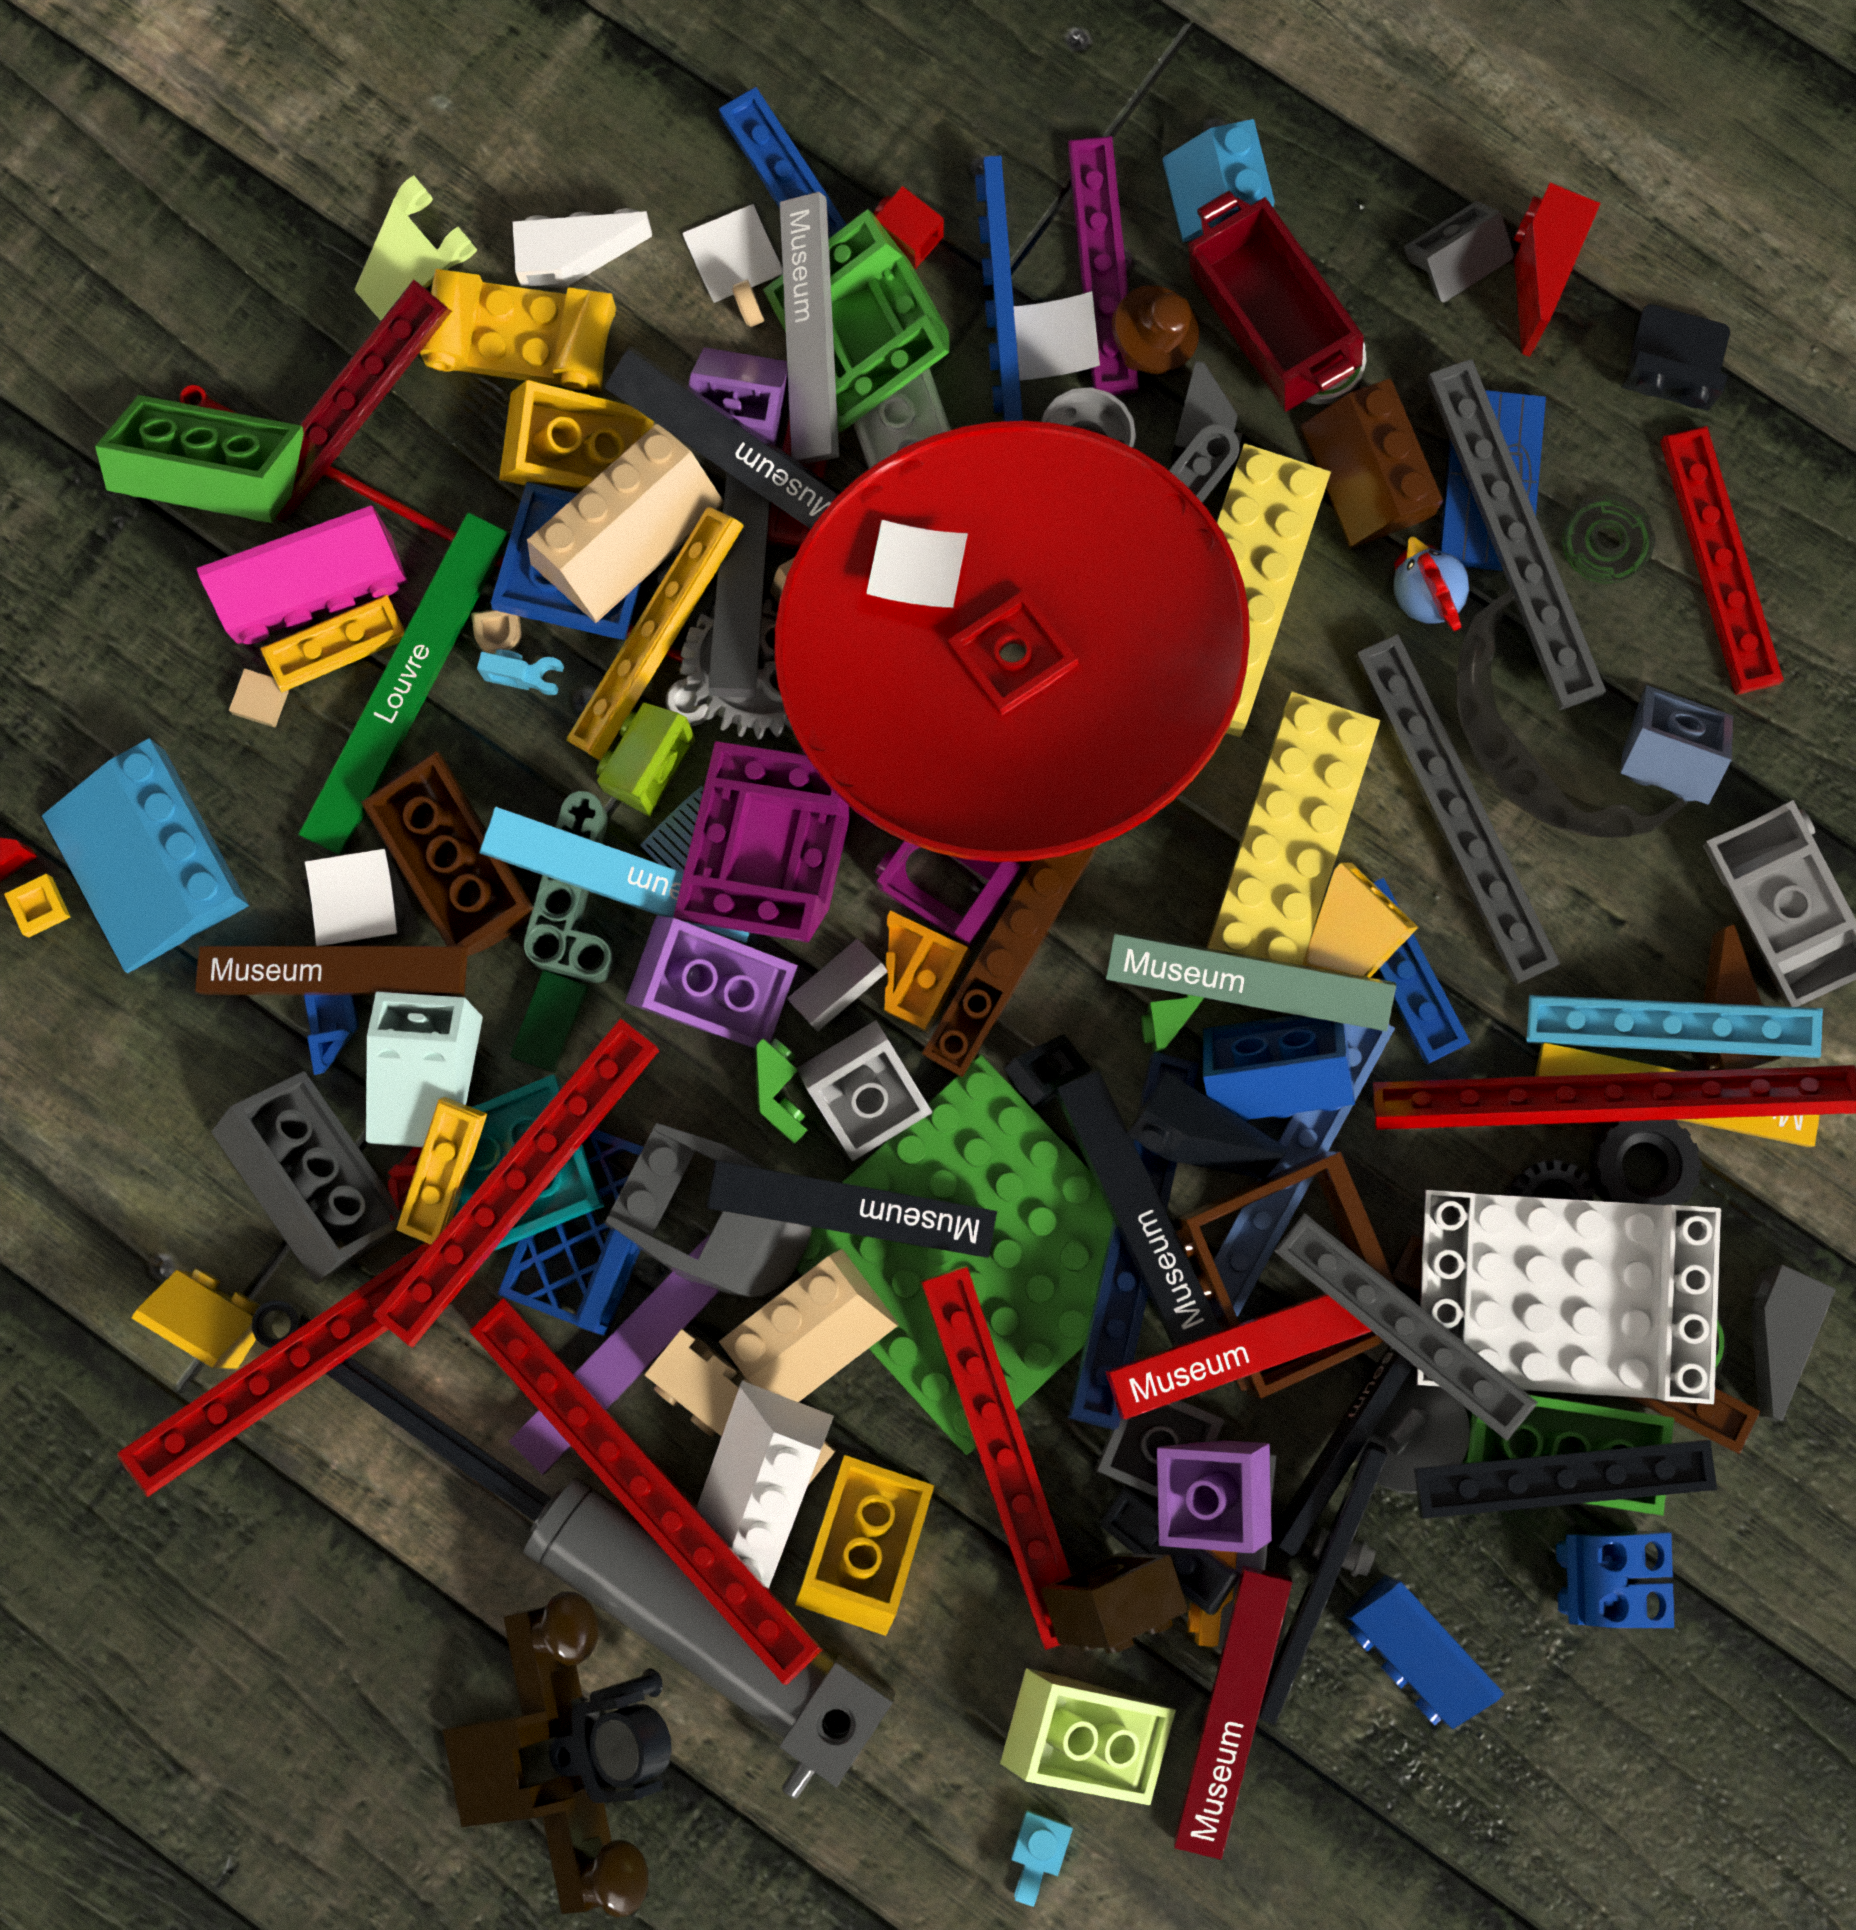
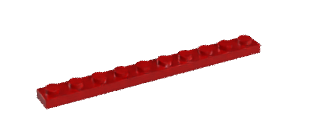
M1855 1065L1373 1082L1375 1128L1380 1130L1856 1113Z
M505 1298L469 1331L780 1682L788 1685L823 1649L591 1391Z

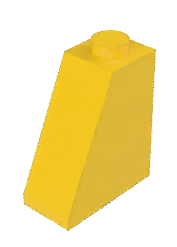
M1340 863L1334 869L1302 965L1370 978L1413 934L1418 926L1353 863Z

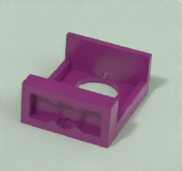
M904 841L896 853L889 850L875 870V873L880 876L877 880L878 890L958 943L968 947L969 950L1021 874V865L1016 862L969 860L951 856L989 881L963 918L916 887L909 880L906 874V862L909 856L921 847Z

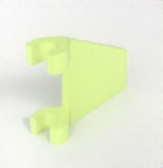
M414 175L401 185L393 199L354 289L380 321L413 279L426 289L433 283L435 269L448 270L450 267L466 261L477 251L459 227L453 229L444 238L439 249H436L412 222L409 215L421 211L433 200Z

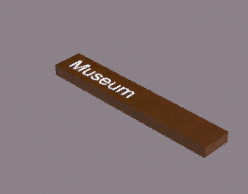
M199 946L195 992L206 995H375L376 992L433 996H465L468 950L464 947Z

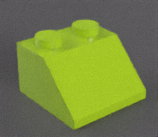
M643 702L637 713L632 711L626 717L620 729V735L623 738L614 752L608 750L598 765L596 774L599 775L597 782L603 792L650 817L696 739L687 717L678 712Z

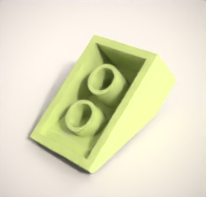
M1026 1668L1000 1764L1027 1782L1150 1805L1176 1710L1165 1705L1069 1677Z

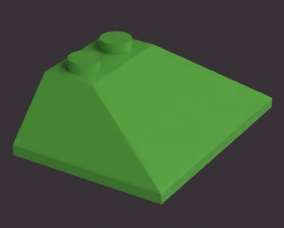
M868 209L828 239L837 423L840 432L949 353V331L915 269L874 214ZM782 274L765 287L763 291L786 332Z

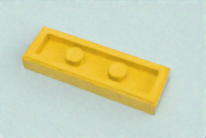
M385 595L260 649L282 693L399 643L405 630L388 595Z
M447 1097L438 1099L396 1228L397 1231L432 1244L451 1222L487 1113Z

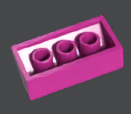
M372 505L196 568L225 631L237 644L262 642L270 636V632L284 627L296 629L306 626L312 622V617L326 612H345L353 608L356 601L370 596L380 598L385 595H392L398 590V586L408 583L392 535Z

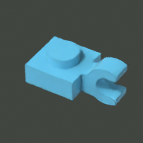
M497 649L495 654L481 652L477 670L484 681L529 690L530 687L546 695H556L558 693L556 684L544 682L543 675L548 670L563 672L564 666L560 660L554 657H544L535 664L528 665L526 661L522 660V655L513 651Z
M1026 1810L1011 1855V1860L1024 1864L1014 1893L1015 1901L1034 1907L1043 1873L1046 1872L1058 1876L1073 1830L1072 1826Z

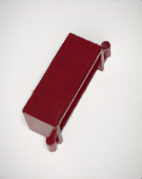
M1228 190L1197 209L1201 219L1203 235L1188 243L1190 276L1284 412H1287L1316 393L1326 391L1354 374L1355 370L1362 366L1364 335L1267 198L1264 197L1250 206L1243 200L1234 197L1232 192ZM1238 207L1239 212L1210 228L1208 223Z

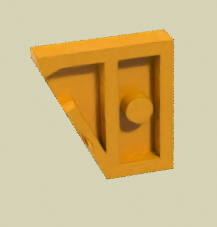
M890 910L887 916L889 943L888 952H886V969L888 971L887 986L885 987L884 1010L889 1015L929 1033L971 951L968 947Z

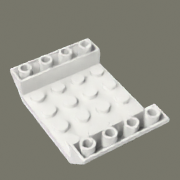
M1425 1190L1420 1307L1522 1390L1655 1398L1671 1402L1714 1404L1721 1208ZM1417 1368V1385L1439 1386Z

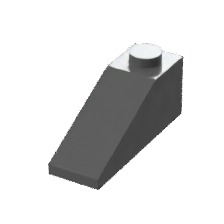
M1784 1265L1768 1267L1766 1272L1761 1271L1751 1289V1296L1755 1298L1751 1308L1758 1410L1761 1411L1759 1417L1767 1421H1783L1836 1290Z

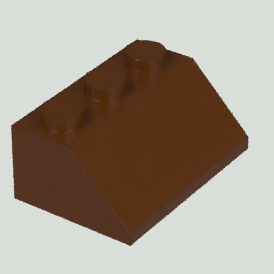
M1391 378L1347 394L1300 425V431L1315 466L1331 471L1325 490L1350 549L1434 518L1443 499Z

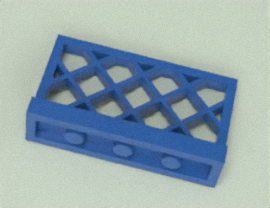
M594 1129L588 1137L591 1138L597 1155L588 1159L590 1167L601 1163L609 1182L608 1186L599 1189L601 1198L613 1192L617 1200L621 1192L620 1189L624 1187L629 1176L616 1181L608 1159L624 1151L640 1156L644 1147ZM601 1142L614 1147L604 1151ZM594 1211L586 1213L592 1227L591 1230L569 1239L565 1226L561 1223L556 1226L562 1243L542 1253L539 1252L534 1239L536 1234L518 1241L497 1295L572 1323L593 1333L607 1336L641 1251L636 1247V1244L616 1229L606 1226L605 1223L599 1225ZM610 1230L605 1240L603 1232ZM596 1237L601 1250L597 1263L582 1269L573 1247ZM530 1250L532 1258L526 1260ZM566 1251L574 1274L552 1284L543 1261ZM536 1265L544 1288L530 1295L514 1291L521 1271ZM592 1274L588 1284L585 1277ZM578 1281L584 1297L577 1314H573L562 1309L555 1291ZM548 1295L552 1305L538 1299Z

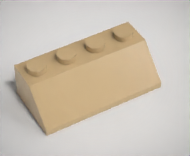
M656 424L527 539L530 563L592 621L597 623L689 538L708 506L719 511L724 506V501L693 453L669 431Z

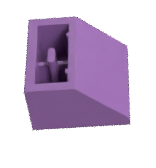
M704 347L691 372L689 387L777 446L788 390L787 361Z

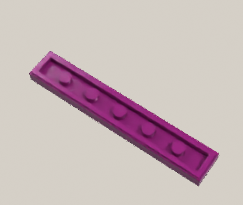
M1112 136L1068 140V157L1082 294L1091 291L1093 293L1100 366L1090 368L1092 388L1109 392L1113 396L1137 394V371L1131 370L1124 364L1122 354L1116 346L1112 333L1113 311L1128 294Z

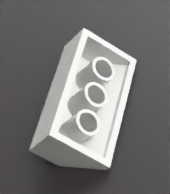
M742 1381L696 1509L769 1589L834 1416Z

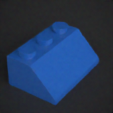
M1291 1015L1203 1029V1079L1207 1097L1245 1122L1250 1119L1272 1116L1286 1118L1296 1113L1314 1110L1335 1111L1343 1106L1355 1105L1353 1077L1344 1023Z
M1384 1575L1344 1613L1352 1623L1347 1632L1366 1652L1374 1647L1386 1660L1380 1666L1381 1669L1400 1689L1408 1684L1420 1697L1414 1705L1434 1726L1441 1720L1445 1725L1454 1729L1497 1702L1504 1695L1500 1688L1401 1581Z

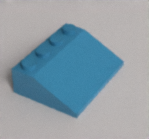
M150 738L108 760L42 815L126 973L137 969L250 906L168 754Z

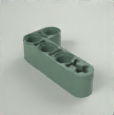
M578 791L572 793L564 800L556 828L578 836L581 830L586 839L603 844L608 826V816L603 805L595 795L587 791ZM590 808L594 818H585L581 829V825L575 816L576 814H584L586 809ZM542 875L534 909L532 910L524 939V950L527 957L539 969L556 975L589 983L606 981L613 975L616 969L614 952L603 939L595 935L579 932L589 891ZM560 894L571 896V905L565 913L553 914L550 912V902L555 896ZM547 938L557 939L559 941L557 953L548 959L539 958L537 954L539 944ZM592 949L602 950L604 952V961L601 966L594 970H586L582 967V958L587 951Z

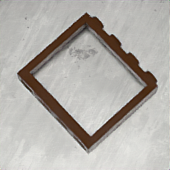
M1325 1151L1174 1218L1179 1231H1176L1177 1237L1187 1258L1191 1257L1197 1272L1196 1277L1211 1305L1221 1330L1240 1323L1199 1226L1314 1175L1318 1178L1345 1246L1397 1288L1341 1152ZM1371 1331L1234 1381L1241 1391L1246 1390L1247 1394L1262 1399L1385 1341Z

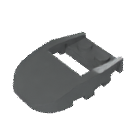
M657 1122L608 1215L605 1225L611 1229H616L635 1243L636 1247L674 1271L676 1275L692 1283L697 1282L729 1295L751 1299L762 1298L779 1290L795 1271L808 1245L812 1227L723 1211L698 1260L652 1237L695 1151L713 1160L768 1169L758 1162L756 1158L740 1150Z

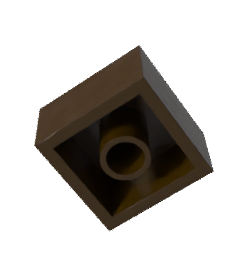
M1116 1553L1041 1588L1058 1644L1079 1646L1080 1651H1088L1095 1648H1104L1106 1653L1123 1651L1134 1644L1132 1638L1142 1633L1149 1635L1167 1630L1173 1625L1171 1619L1188 1612L1169 1554Z

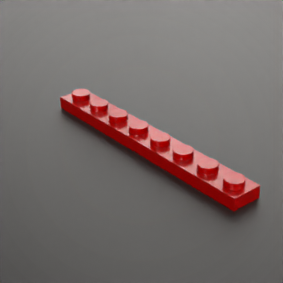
M620 1018L372 1316L413 1348L659 1052L657 1046Z
M425 1242L117 1453L119 1461L146 1497L152 1495L389 1330L372 1315L431 1244Z
M962 1266L920 1282L1044 1649L1048 1650L1062 1644H1058L1041 1588L1071 1575L968 1267Z

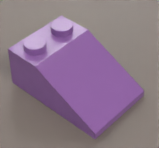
M656 916L625 1003L755 1049L754 1046L760 1039H764L770 1044L798 965L679 919Z

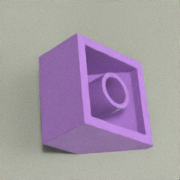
M1221 1440L1167 1445L1157 1448L1159 1546L1254 1553L1272 1541L1269 1443Z

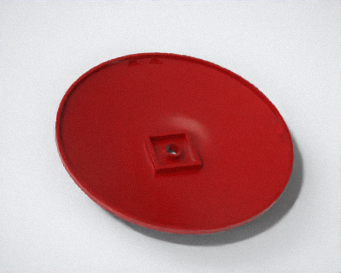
M1036 421L989 422L960 427L936 434L897 451L855 479L827 507L801 544L786 577L779 601L775 626L777 680L787 718L805 755L832 791L868 821L908 843L940 854L991 862L1034 861L1060 857L1092 848L1126 833L1151 818L1173 801L1197 777L1214 755L1231 724L1241 698L1247 674L1250 646L1249 608L1244 582L1235 555L1222 529L1196 495L1164 466L1122 442L1083 428ZM882 520L927 530L968 533L953 608L911 604L866 594ZM1011 644H1018L1025 648L1026 654L1017 662H1008L1000 656L1003 648Z

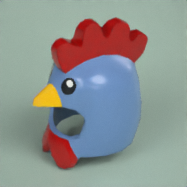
M1410 537L1408 539V549L1403 551L1394 562V595L1399 607L1410 618L1422 623L1437 624L1446 622L1453 631L1460 629L1462 626L1458 613L1465 605L1469 592L1468 575L1463 564L1454 555L1439 551L1433 545L1424 544L1417 538Z

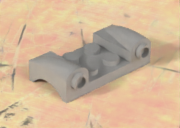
M1794 800L1745 825L1714 837L1703 845L1723 887L1727 886L1768 966L1766 970L1785 1007H1798L1856 980V919L1812 837V834H1815V829L1808 814L1804 809L1798 810Z

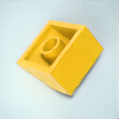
M196 1267L193 1273L176 1270L136 1309L131 1318L211 1368L238 1369L256 1340L252 1331V1319L260 1305L238 1292H235L230 1297L217 1289L220 1280Z

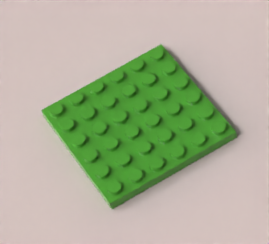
M982 1054L971 1063L963 1078L957 1076L928 1103L933 1113L890 1138L842 1183L997 1211L989 1258L812 1227L808 1245L796 1267L797 1271L803 1276L827 1256L840 1249L844 1250L899 1323L896 1328L872 1345L869 1350L966 1456L976 1446L920 1281L962 1266L968 1267L1016 1410L1085 1345L1113 1223L1112 1215L1091 1171Z

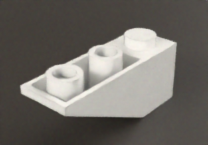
M624 208L615 211L613 214L605 215L576 212L566 218L550 219L546 216L534 215L526 218L525 221L513 222L515 272L521 288L536 290L568 287L652 237L647 211L639 212L635 209Z

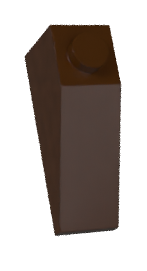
M1735 925L1725 927L1712 936L1703 1003L1763 1006ZM1698 1052L1701 1063L1706 1070L1753 1069L1781 1059L1780 1056Z

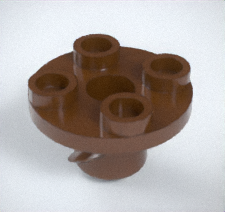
M1142 286L1129 292L1113 311V338L1122 354L1124 364L1131 370H1142L1151 374H1168L1181 368L1193 356L1199 339L1198 323L1188 301L1175 292L1160 286Z

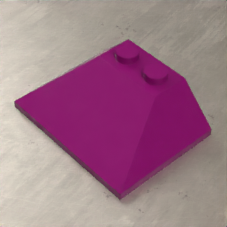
M715 741L673 918L691 923L809 943L830 907L849 823V805L832 791L814 769L806 755Z

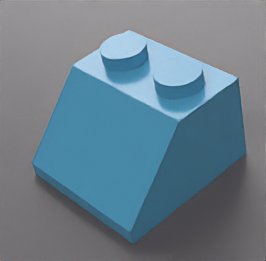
M1254 119L1210 128L1163 157L1162 162L1182 243L1192 241L1203 235L1201 219L1197 209L1228 190L1232 192L1234 197L1243 200L1250 206L1264 197L1267 198L1272 207L1274 206L1275 200ZM1235 207L1208 223V225L1212 228L1240 210L1238 207Z

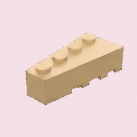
M684 1329L678 1332L644 1374L656 1384L655 1392L674 1407L680 1403L694 1415L690 1420L711 1437L716 1432L720 1436L723 1435L741 1382L745 1381L752 1384L737 1368L691 1331ZM824 1441L808 1486L837 1451L826 1441Z

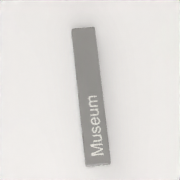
M820 192L780 202L792 458L802 465L839 457L826 196Z

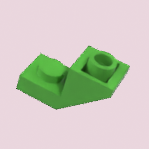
M1182 994L1183 998L1150 1002L1147 1008L1148 1015L1141 1016L1144 1043H1152L1153 1052L1163 1053L1202 1003L1203 997Z
M776 1038L770 1044L766 1040L760 1039L754 1046L757 1112L791 1143L795 1144L807 1131L800 1124L805 1115L786 1098L778 1104L773 1097L798 1071L791 1064L796 1056Z

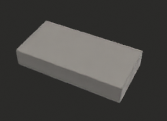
M857 938L787 999L818 1032L888 971L882 962Z

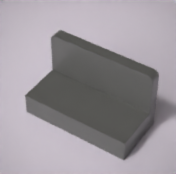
M1478 201L1473 202L1404 246L1408 262L1428 272L1436 299L1441 302L1448 301L1511 261L1514 257L1501 212Z

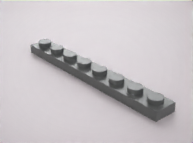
M1473 359L1430 373L1427 382L1558 710L1560 711L1602 696L1606 692Z
M1395 635L1357 652L1354 658L1514 986L1557 967L1560 962L1399 635Z

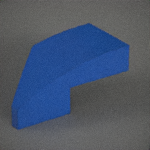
M304 995L311 1035L307 1036L314 1075L323 1074L358 1030L359 1021L355 995Z

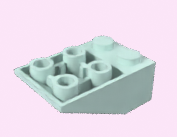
M376 992L367 1033L366 1142L423 1147L438 1099L447 1097L466 1105L483 1016L466 998Z

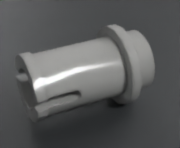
M1321 1527L1317 1534L1311 1557H1319L1329 1533L1324 1527ZM1365 1539L1361 1543L1352 1540L1342 1567L1351 1570V1576L1357 1577L1358 1574L1367 1576L1371 1569L1376 1549L1369 1547L1368 1541Z

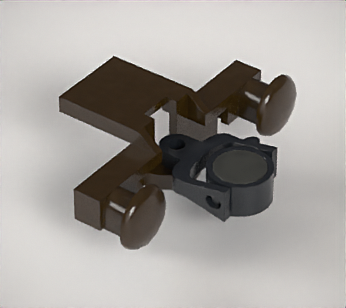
M562 1591L553 1596L547 1606L503 1617L522 1715L461 1724L443 1729L461 1827L543 1817L561 1914L587 1912L601 1906L611 1916L616 1918L627 1917L639 1909L646 1897L648 1867L642 1853L634 1844L626 1840H611L604 1803L638 1800L663 1790L661 1780L643 1783V1781L662 1774L668 1766L672 1752L671 1736L666 1722L658 1711L649 1705L637 1703L645 1700V1695L650 1697L659 1696L662 1692L663 1684L660 1674L656 1670L648 1668L643 1672L642 1676L593 1691L590 1694V1700L578 1703L572 1709L571 1700L583 1696L577 1665L588 1659L596 1647L598 1619L592 1605L585 1597L576 1592ZM618 1709L599 1717L600 1711ZM557 1737L550 1745L549 1758L552 1767L560 1776L538 1784L525 1786L518 1748Z

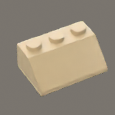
M840 1249L827 1256L722 1338L719 1343L745 1378L753 1385L800 1402L896 1328L899 1323L844 1250Z

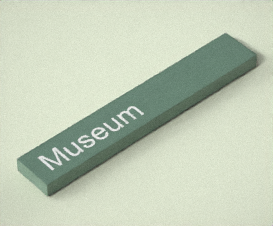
M1118 931L1114 933L1106 980L1382 1031H1387L1396 991V983Z

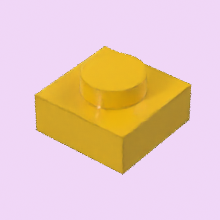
M44 874L4 894L22 935L28 938L70 918L53 877L48 874Z

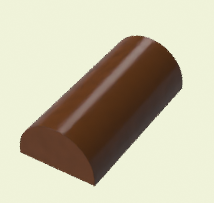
M435 751L361 802L447 947H464L468 950L467 956L476 954L505 939L531 918L534 907L507 862L479 853L487 829L441 753Z

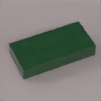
M543 970L509 1057L555 1074L588 987Z

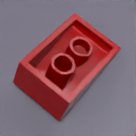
M1551 182L1542 198L1533 196L1513 241L1521 243L1514 258L1521 354L1528 357L1531 356L1553 315L1601 204Z

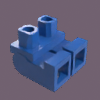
M1633 1530L1621 1533L1566 1535V1540L1556 1544L1557 1562L1561 1567L1567 1568L1568 1586L1562 1587L1558 1592V1611L1568 1615L1569 1624L1607 1628H1674L1673 1583L1643 1580L1628 1581V1578L1673 1577L1672 1536L1670 1532ZM1649 1542L1655 1545L1658 1553V1559L1653 1568H1647L1645 1564V1545ZM1650 1592H1654L1659 1599V1611L1654 1618L1647 1617V1595Z

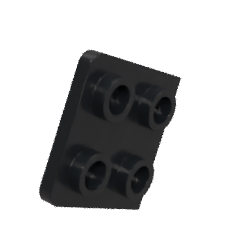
M1653 304L1645 306L1640 314L1621 388L1639 392L1646 396H1654L1680 403L1687 407L1709 411L1724 392L1728 377L1727 374L1720 373L1730 336V328L1724 323Z

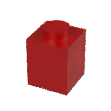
M903 186L893 197L887 195L883 198L874 211V216L915 269L944 237V218Z

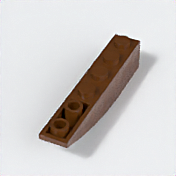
M1100 844L1064 856L1033 861L927 1043L922 1055L963 1078L1030 967Z

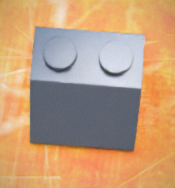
M1646 685L1622 751L1620 774L1628 776L1637 784L1645 786L1654 785L1671 791L1682 800H1696L1709 805L1732 760L1733 715Z

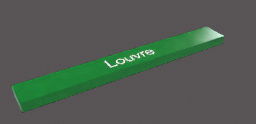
M467 513L298 835L340 856L345 854L366 813L361 802L378 791L510 538V534L507 531Z

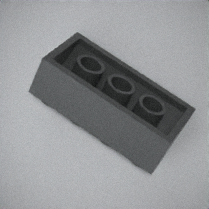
M305 1071L230 1106L211 1131L316 1285L350 1267L398 1232L396 1228L402 1210L400 1207L398 1210L389 1191ZM390 1214L395 1218V1219L392 1220L391 1222H390Z

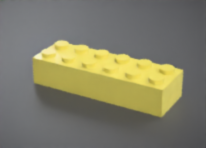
M1245 443L1217 521L1235 555L1244 582L1249 608L1250 646L1247 674L1239 704L1226 732L1240 738L1247 725L1331 471Z
M1291 692L1279 722L1206 948L1298 965L1303 964L1380 720Z

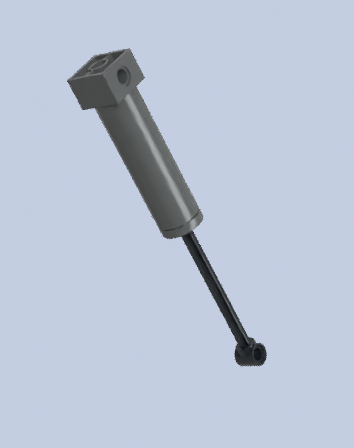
M272 1300L264 1303L256 1310L252 1319V1331L260 1344L272 1348L312 1319L309 1318L307 1311L296 1303ZM285 1312L290 1318L291 1327L284 1337L278 1338L273 1332L272 1322L279 1313ZM348 1357L325 1373L534 1521L530 1530L533 1534L523 1551L527 1557L537 1564H541V1567L784 1738L779 1747L798 1760V1763L782 1785V1790L785 1794L793 1799L798 1798L814 1773L837 1788L892 1705L895 1691L841 1653L835 1659L824 1650L788 1685L782 1684L635 1517L597 1490H593L591 1486L580 1478L576 1477L562 1493L558 1491L551 1498L353 1357ZM833 1709L843 1710L849 1715L851 1725L844 1729H837L828 1722L826 1713Z

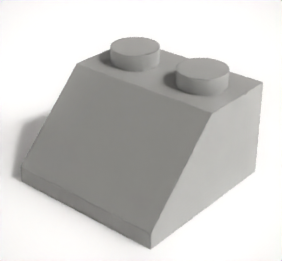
M877 1020L796 1068L806 1089L852 1161L933 1113Z

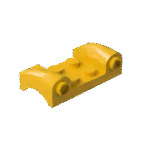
M435 269L431 294L452 310V312L420 351V355L427 367L445 372L455 370L525 381L529 380L560 385L579 391L586 389L602 390L606 343L616 312V305L611 293L568 287L567 294L485 283L482 282L480 275Z

